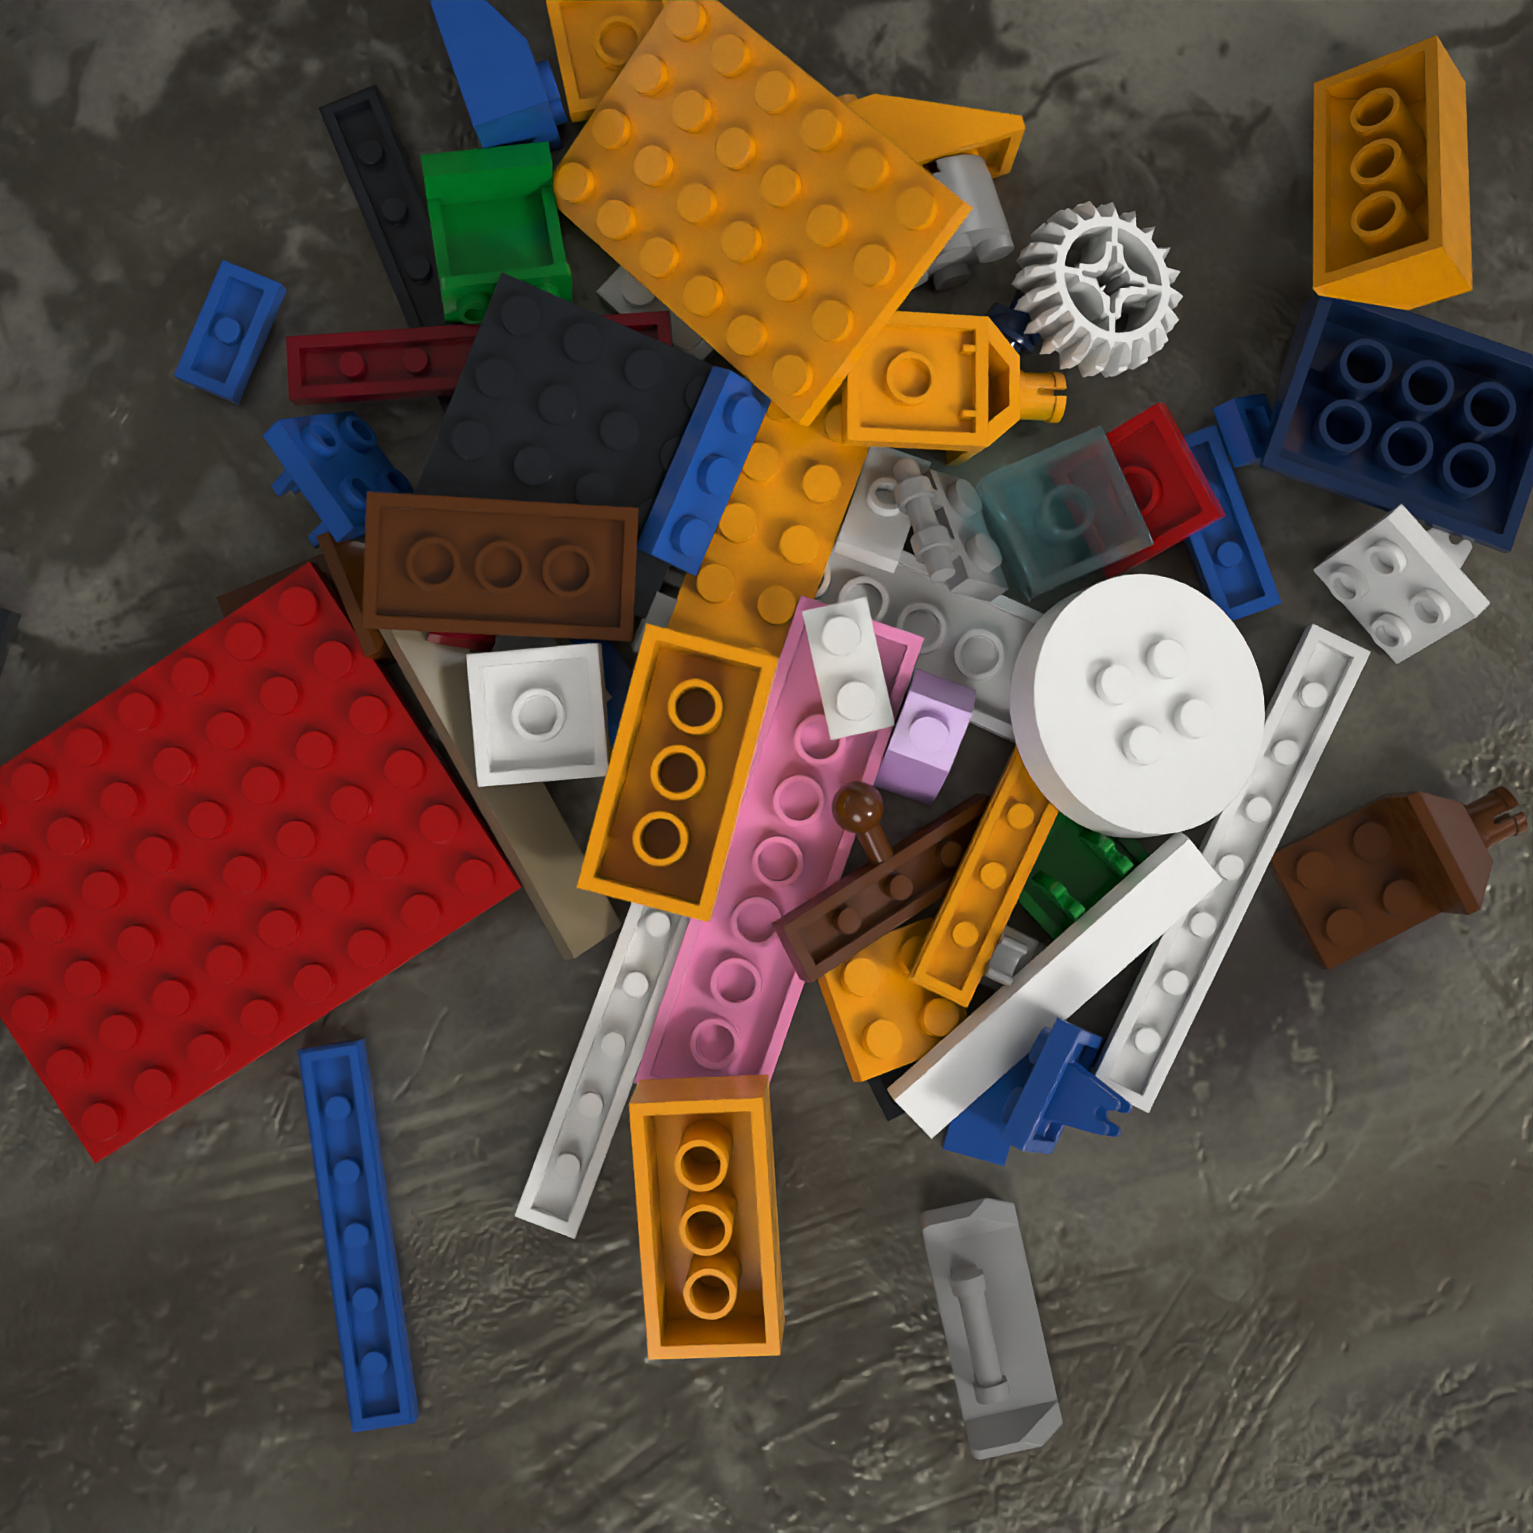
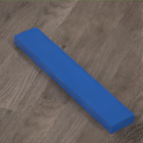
M365 1038L303 1047L298 1049L297 1052L351 1430L353 1433L416 1423L419 1418V1409Z

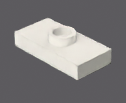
M870 447L833 553L894 574L911 523L908 515L899 511L893 493L897 482L892 467L902 459L914 458L917 461L921 475L929 470L931 462L890 447Z

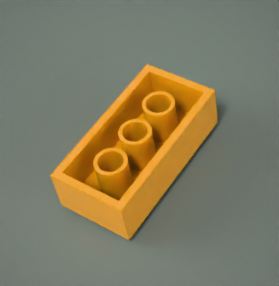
M646 623L576 888L709 922L712 919L778 668L777 657Z
M768 1074L639 1080L629 1102L648 1360L780 1355L785 1316Z

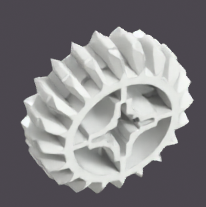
M1088 201L1084 204H1078L1072 210L1068 207L1066 210L1056 212L1047 220V224L1043 223L1032 232L1031 238L1027 240L1029 245L1021 251L1020 256L1016 260L1022 270L1016 274L1012 285L1025 293L1024 296L1018 299L1014 310L1029 313L1032 320L1027 324L1024 334H1036L1038 332L1044 339L1040 354H1051L1056 350L1059 353L1060 369H1071L1078 364L1082 378L1095 376L1099 372L1106 378L1117 376L1129 368L1134 370L1147 362L1149 356L1162 349L1164 343L1168 341L1166 333L1171 331L1179 321L1172 309L1178 306L1183 295L1170 287V284L1175 282L1180 271L1166 267L1164 259L1171 247H1156L1151 240L1155 226L1140 230L1136 227L1135 211L1123 213L1118 217L1113 202L1095 208ZM1068 250H1081V260L1075 264V267L1065 266ZM1121 312L1129 313L1124 332H1115V320L1121 317Z

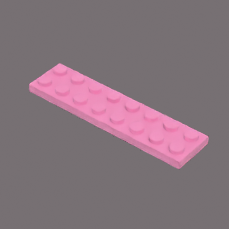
M802 595L800 597L778 661L775 680L712 919L709 922L694 918L689 920L634 1080L635 1084H638L639 1080L762 1074H768L770 1084L805 981L799 979L772 923L841 879L856 833L848 832L836 823L831 808L833 797L840 787L849 782L862 781L873 786L894 727L834 740L830 739L802 611L828 606V604ZM872 620L895 722L924 637Z

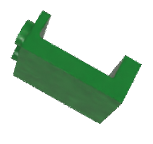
M548 141L420 155L445 324L455 322L481 324L502 272L572 303V275L570 265L566 263L553 189L552 159Z

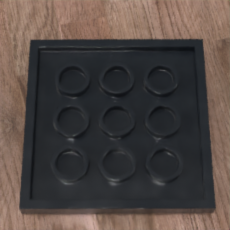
M502 272L414 494L639 508L638 543L712 367L715 365ZM638 549L636 554L634 615L646 619L657 591L659 592L670 565Z

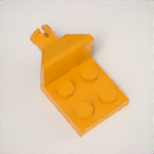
M895 311L842 382L841 445L946 450V466H959L991 445L1019 420L1059 423L1065 411L1067 396L1053 395L1054 390H1065L1067 388L1066 379L1062 372L1036 373L1020 370V355L988 316Z

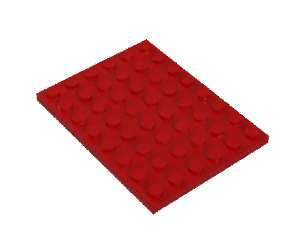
M308 562L0 766V1018L95 1164L523 887L500 845L382 663L365 657L345 606L317 563Z

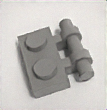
M905 458L896 462L892 467L897 482L893 493L899 511L909 517L914 531L910 543L916 560L919 563L925 564L930 581L936 583L946 581L950 592L991 602L1007 591L1009 588L1000 566L1002 556L999 548L989 536L981 514V498L971 483L932 469L921 475L917 461L914 458Z

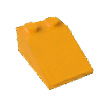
M854 94L838 96L842 102L931 174L939 172L936 160L966 154L983 157L992 179L1008 174L1011 171L1026 129L1022 115L882 94H872L860 99Z

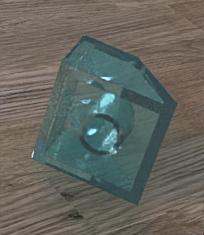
M1101 425L981 477L975 487L982 501V512L1024 605L1080 582L1154 545Z

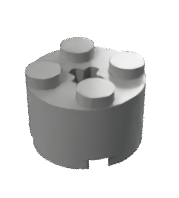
M955 155L936 160L939 172L932 175L967 202L973 209L914 288L932 281L935 289L938 291L957 287L971 278L969 268L980 263L1001 259L1012 253L1015 249L991 173L988 171L983 157L978 155Z

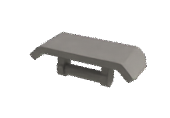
M983 1198L921 1213L919 1218L972 1456L975 1459L982 1460L1043 1446L1063 1422L1014 1203Z

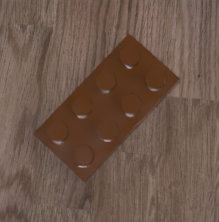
M367 492L362 628L633 641L639 508Z

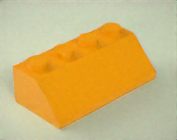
M1437 35L1314 83L1313 289L1319 296L1411 310L1473 290L1466 82Z

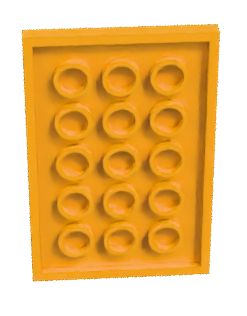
M669 0L553 172V189L557 209L796 423L807 427L813 422L973 209L967 202L718 0Z

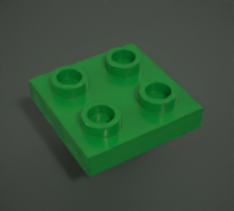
M1059 811L1017 903L1054 941L1146 860L1150 854L1135 838H1118L1092 831L1077 824Z

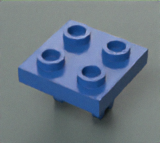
M354 410L278 419L262 435L285 467V470L271 485L278 497L284 496L290 490L293 494L302 492L322 520L307 537L315 549L320 547L316 536L328 531L337 543L365 537L367 492L413 494V488L409 480L392 466L378 446L377 437L373 429L367 422L358 417Z
M1060 1018L1056 1019L1052 1029L1047 1026L1044 1027L1037 1036L1030 1051L1029 1062L1035 1065L1024 1088L1015 1087L1002 1109L1000 1121L1005 1123L1006 1126L1000 1140L1023 1152L1052 1154L1065 1125L1102 1136L1118 1137L1121 1134V1128L1109 1120L1108 1114L1110 1111L1128 1114L1132 1111V1104L1091 1072L1106 1039Z

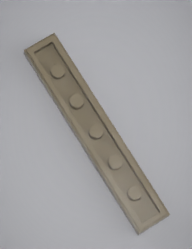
M379 629L564 960L575 959L619 929L622 924L606 895L576 888L584 855L543 781L478 787L466 654H472L471 651L466 648L426 641L427 631Z

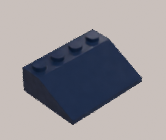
M1315 292L1303 305L1283 363L1259 467L1386 512L1392 511L1402 503L1420 524L1503 553H1508L1512 550L1533 487V354L1407 310L1319 296Z

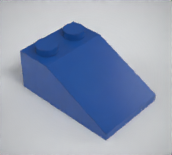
M430 0L473 127L482 148L547 141L549 142L550 152L563 148L556 126L566 123L567 118L548 59L535 63L527 39L486 0Z

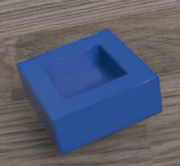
M1266 394L1233 398L1214 407L1213 411L1219 424L1218 431L1226 453L1231 457L1234 468L1260 463L1272 414Z

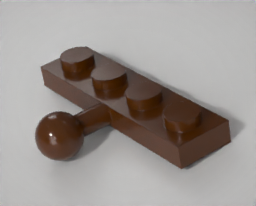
M862 781L849 782L840 787L832 800V815L842 829L856 833L869 862L772 923L799 979L808 983L814 982L944 897L988 805L990 796L974 794L891 847L880 825L884 812V803L879 791L871 784Z

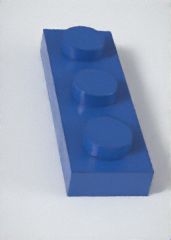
M717 366L712 367L637 543L638 550L695 576L771 402V399L754 384L733 371Z
M1216 424L1184 435L1185 441L1226 514L1223 518L1184 539L1204 595L1222 609L1231 621L1281 604L1280 596Z

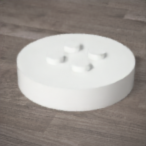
M1148 574L1123 575L1097 583L1059 601L1036 622L1027 635L1014 666L1010 690L1012 730L1018 751L1032 780L1043 795L1065 816L1083 827L1107 836L1118 838L1152 837L1181 832L1209 821L1229 806L1242 791L1252 774L1261 750L1265 723L1264 695L1257 665L1244 637L1225 612L1212 600L1196 589L1171 578Z

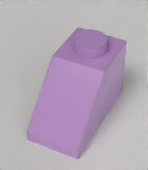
M916 668L873 785L931 807L951 769L972 716L976 690Z

